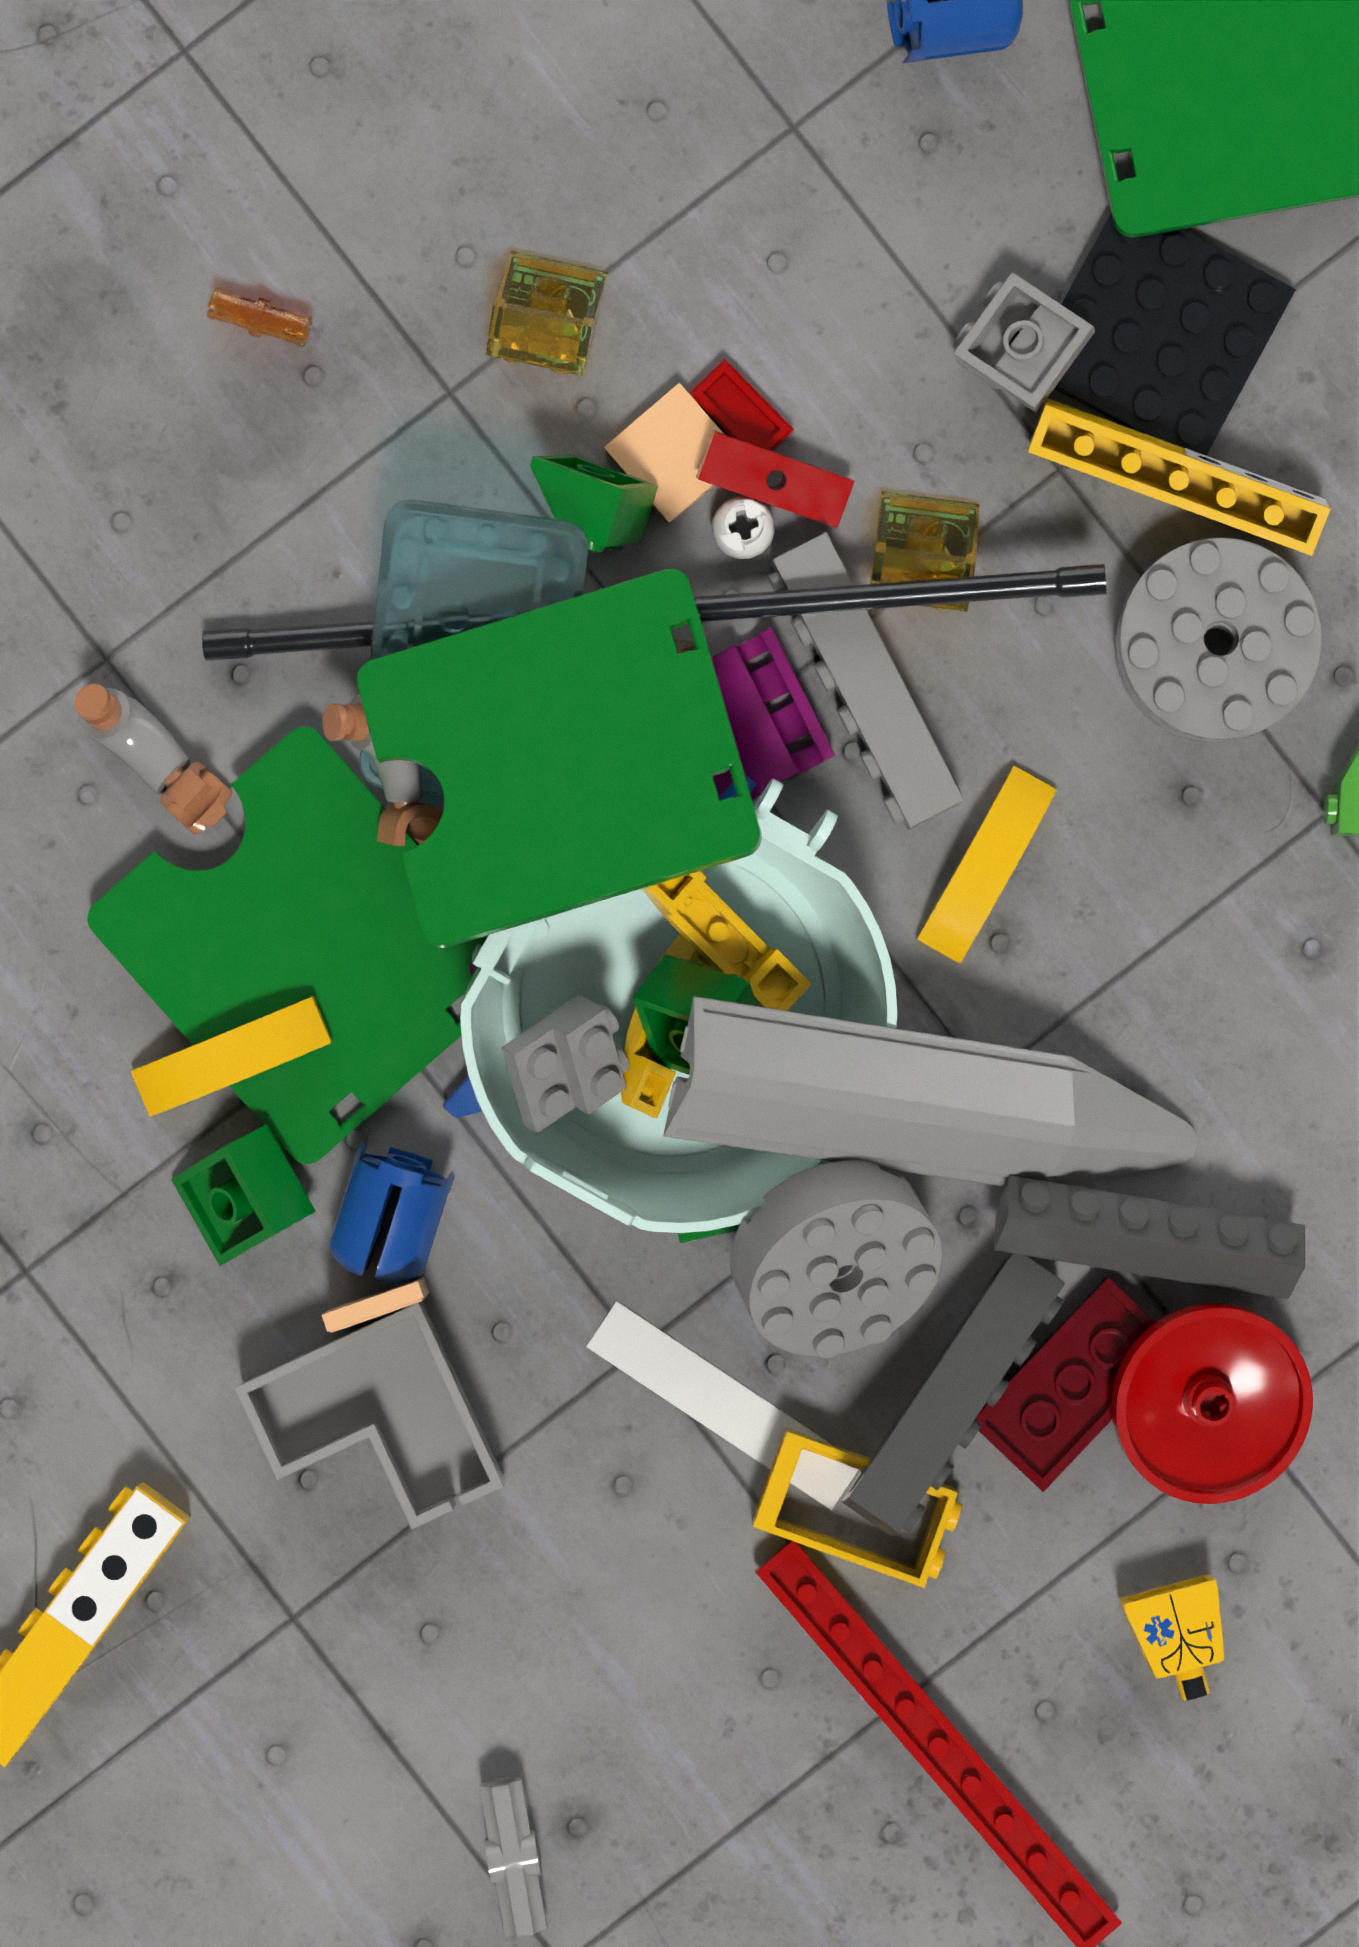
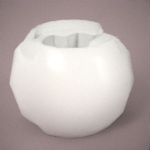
M736 496L725 501L716 510L712 520V536L716 545L726 555L737 559H751L762 554L771 544L775 534V522L770 509L761 501L747 496ZM745 515L747 522H756L757 527L751 530L750 539L742 540L739 533L730 532L729 528L736 525L737 516Z

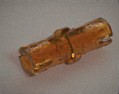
M219 287L215 288L212 293L209 307L214 308H209L207 311L209 319H216L248 329V334L257 338L264 334L296 344L302 348L305 346L311 328L307 327V325H312L311 316H305L271 305V300L264 297H259V300H253L224 291Z

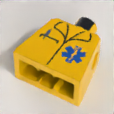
M1206 1574L1118 1598L1119 1605L1152 1675L1156 1679L1174 1675L1182 1701L1197 1699L1210 1694L1204 1667L1224 1661L1219 1594L1216 1579L1212 1575Z

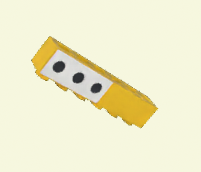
M1049 398L1045 400L1029 443V453L1311 556L1314 553L1331 510L1328 500Z
M144 1482L136 1486L133 1491L127 1486L123 1488L108 1509L109 1512L115 1515L104 1531L95 1527L78 1549V1552L85 1557L75 1571L72 1572L66 1567L48 1590L55 1598L44 1613L35 1608L18 1631L25 1638L16 1651L12 1653L5 1649L0 1655V1765L4 1768L13 1760L191 1518Z

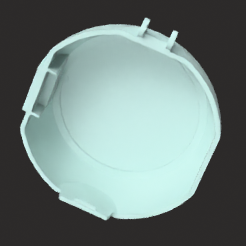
M771 779L754 803L762 833V841L759 848L750 856L701 870L707 877L704 882L769 948L778 949L812 983L788 1011L897 1028L896 985L891 959L882 932L869 905L851 879L841 870L815 856L816 852L819 851L830 835L838 815L826 810L809 834L769 812L783 787L782 783ZM639 889L490 934L483 945H476L472 952V964L477 966V969L463 996L460 1015L462 1047L468 1075L477 1101L490 1127L509 1154L515 1160L524 1164L529 1171L628 1226L632 1224L641 1230L652 1232H700L738 1225L742 1223L744 1218L751 1220L766 1204L763 1196L771 1189L802 1171L831 1163V1161L664 1137L663 1134L669 1111L668 1103L673 1082L657 1119L622 1104L620 1092L589 1115L575 1107L538 1134L529 1130L523 1124L501 1049L502 1046L580 994L597 1005H604L612 1011L619 1024L618 1031L612 1034L615 1045L624 1051L627 1032L636 1008L632 997L656 967L670 945L680 935L650 901L643 890ZM673 1070L676 1072L673 1081H675L676 1077L689 1078V1075Z

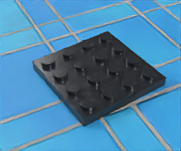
M1110 214L1061 304L1094 326L1095 333L1054 389L1122 426L1207 456L1296 289L1185 229L1135 238L1126 237L1117 231L1113 223L1112 214Z

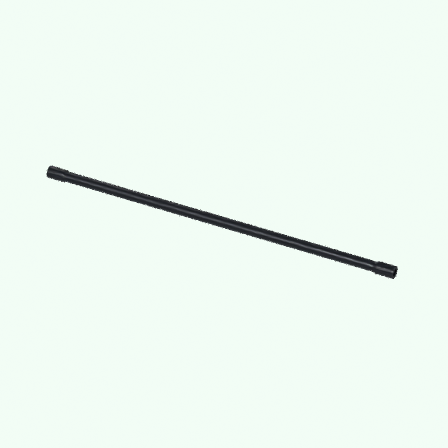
M1105 564L1060 567L1051 571L694 598L701 622L1044 596L1065 598L1106 595L1107 591ZM535 609L251 630L249 628L203 631L202 648L205 660L213 661L249 658L260 654L432 642Z

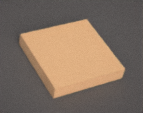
M679 382L604 447V450L625 474L658 485L652 506L670 525L715 486L698 480L696 475L712 430L724 433Z
M423 1276L411 1282L403 1283L329 1309L322 1314V1318L327 1332L333 1333L421 1302L428 1296L429 1290Z

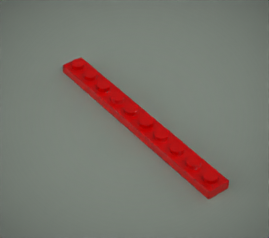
M788 1541L755 1570L760 1579L1076 1947H1096L1122 1924L1121 1919L797 1542Z

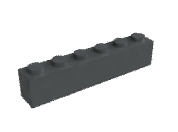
M1010 1175L996 1208L994 1250L1289 1299L1305 1269V1225Z
M1009 1253L842 1500V1503L891 1537L898 1534L902 1528L910 1532L926 1510V1507L920 1501L931 1486L938 1490L951 1473L954 1465L947 1460L959 1444L965 1449L979 1431L982 1423L975 1418L985 1403L993 1407L1005 1392L1010 1382L1005 1380L1003 1376L1011 1364L1015 1362L1021 1366L1033 1350L1037 1341L1030 1336L1039 1322L1042 1321L1048 1325L1059 1311L1064 1300L1058 1294L1065 1285V1282L1028 1256Z

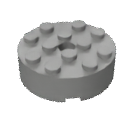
M1209 538L1194 541L1170 551L1157 560L1134 584L1123 603L1118 618L1114 640L1115 659L1118 673L1127 694L1143 715L1155 725L1168 733L1189 740L1211 744L1229 743L1251 737L1284 718L1302 700L1315 677L1319 665L1322 648V630L1319 612L1309 588L1301 576L1284 559L1272 551L1248 541L1233 538ZM1208 630H1219L1228 636V650L1224 655H1215L1206 648L1204 635Z
M858 1160L838 1161L819 1165L802 1171L771 1189L763 1196L766 1204L755 1214L751 1221L744 1218L736 1232L731 1247L730 1270L733 1281L755 1326L762 1336L774 1346L790 1353L804 1356H819L821 1358H832L838 1354L854 1351L869 1344H879L888 1339L891 1333L904 1324L926 1301L937 1283L942 1263V1246L938 1232L910 1183L900 1174L895 1176L881 1170L877 1163Z

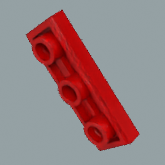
M712 430L696 475L698 480L836 528L839 526L855 482L851 478ZM775 470L781 471V482L774 487L768 486L767 477L769 473Z

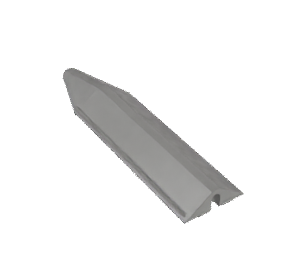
M696 996L693 998L688 1025L685 1026L680 1049L681 1057L690 1065L689 1078L676 1077L675 1081H673L668 1103L669 1111L663 1134L664 1137L833 1162L868 1161L877 1163L881 1169L1003 1187L1006 1186L1010 1175L1072 1186L1172 1167L1192 1158L1197 1149L1198 1142L1194 1129L1185 1120L1070 1055L1053 1054Z

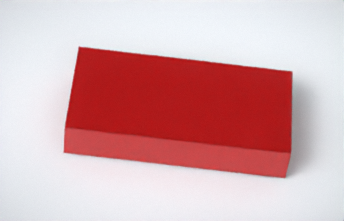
M726 359L717 365L689 393L705 413L728 436L775 451L794 433V429Z

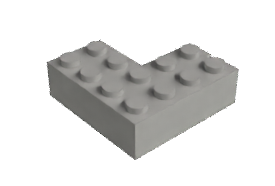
M423 1301L401 1308L249 1379L234 1388L276 1480L369 1438L411 1529L453 1511L456 1506L453 1495L459 1492L458 1498L463 1506L505 1485L506 1479Z

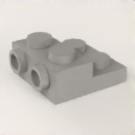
M1012 272L1005 283L999 281L991 288L983 303L986 309L976 323L968 322L962 328L954 342V347L957 349L953 354L960 366L997 391L999 389L1003 390L1037 413L1095 333L1094 326Z
M579 994L501 1047L523 1124L529 1130L538 1134L575 1107L589 1115L627 1088L623 1073L629 1070L630 1065L626 1055L614 1043L612 1034L618 1031L619 1024L615 1015L608 1007L604 1005L599 1006Z

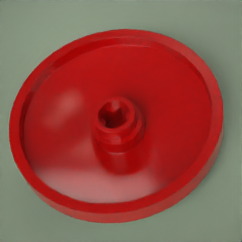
M1221 1303L1200 1304L1183 1308L1165 1316L1149 1327L1134 1342L1124 1357L1116 1375L1112 1394L1114 1430L1121 1449L1130 1463L1143 1478L1158 1490L1171 1497L1200 1504H1218L1235 1501L1258 1492L1278 1478L1289 1467L1301 1449L1309 1430L1313 1410V1391L1309 1371L1301 1353L1291 1339L1264 1316L1240 1306Z

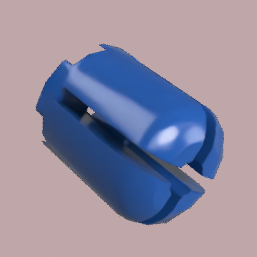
M894 0V2L887 3L894 46L904 45L908 54L903 63L1003 50L1011 45L1018 35L1024 13L1023 0Z
M367 1144L359 1145L330 1240L331 1253L348 1272L361 1277L364 1276L365 1270L369 1268L396 1185L402 1187L374 1281L392 1285L416 1280L425 1270L455 1175L451 1171L446 1179L442 1175L430 1170L432 1160L411 1152L390 1147L388 1155L382 1156L365 1153Z

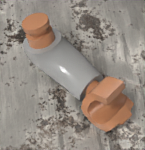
M99 684L86 685L78 692L74 705L75 710L80 715L81 727L85 733L126 763L156 794L165 792L161 796L160 804L190 832L198 835L208 825L214 827L227 813L224 807L233 792L201 762H193L189 766L190 758L162 723L141 703L117 689L104 688Z
M360 695L356 696L351 704H345L344 706L334 703L329 704L324 711L322 720L326 738L330 741L344 739L345 741H350L357 750L366 751L371 756L377 769L386 800L390 802L380 816L377 841L394 846H405L406 829L410 823L409 836L419 846L434 832L443 814L435 806L418 802L419 799L424 797L419 765L402 760L378 762Z

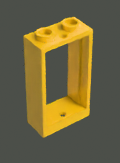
M785 1427L752 1520L753 1527L925 1588L928 1577L937 1579L946 1554L945 1550L939 1548L945 1529L954 1531L963 1503L955 1501L958 1495L957 1490L945 1484H942L938 1490L931 1486L927 1490V1494L938 1497L914 1566L778 1518L802 1449L863 1470L871 1459L862 1454Z

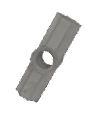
M506 1777L480 1784L479 1789L488 1836L485 1839L486 1858L491 1882L496 1883L499 1900L498 1906L505 1937H523L547 1930V1920L539 1875H542L541 1858L535 1830L531 1831L528 1815L529 1808L522 1777Z

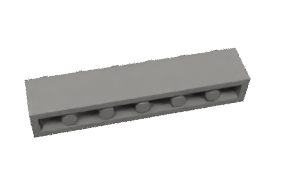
M827 532L774 558L771 566L775 572L768 575L774 591L853 585ZM867 610L801 614L792 619V626L802 645L805 647L812 643L820 659V662L813 666L826 691L835 688L843 704L836 711L849 736L857 732L866 748L865 751L859 753L865 769L872 780L880 777L889 793L882 800L894 824L896 825L903 821L907 830H910L961 804L964 799Z

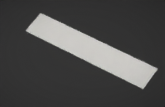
M617 1301L586 1346L770 1470L785 1427L828 1442ZM802 1449L790 1483L832 1510L859 1469Z

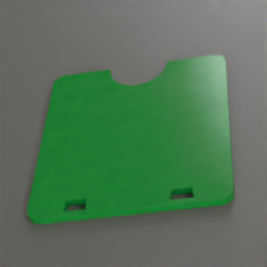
M1068 0L1112 219L1119 233L1126 237L1135 238L1359 197V0ZM1099 4L1104 29L1088 33L1083 5ZM1129 152L1134 177L1119 181L1113 153Z
M664 569L368 661L360 668L357 674V686L378 762L402 760L422 765L438 778L443 789L444 810L438 826L422 844L401 854L421 932L425 939L435 947H451L752 855L761 844V829L692 587L687 576L680 570ZM688 624L695 650L678 654L672 630ZM730 769L737 797L720 801L713 776L725 773Z
M298 727L288 733L230 784L239 796L244 809L245 831L239 848L229 860L212 869L189 870L170 863L157 851H154L92 905L88 912L87 921L91 931L192 1045L257 1020L309 997H315L333 1042L229 1085L263 1125H268L275 1139L294 1160L302 1164H312L323 1158L462 1035L461 1021L459 1020L455 1023L454 1018L446 1009L466 992L472 979L470 974L472 952L477 944L483 945L487 936L447 948L435 947L425 939L421 932L401 855L416 848L418 845L407 833L405 834V846H394L378 842V825L385 807L316 730L310 727ZM352 1092L364 1105L339 1125L338 1120L330 1111Z

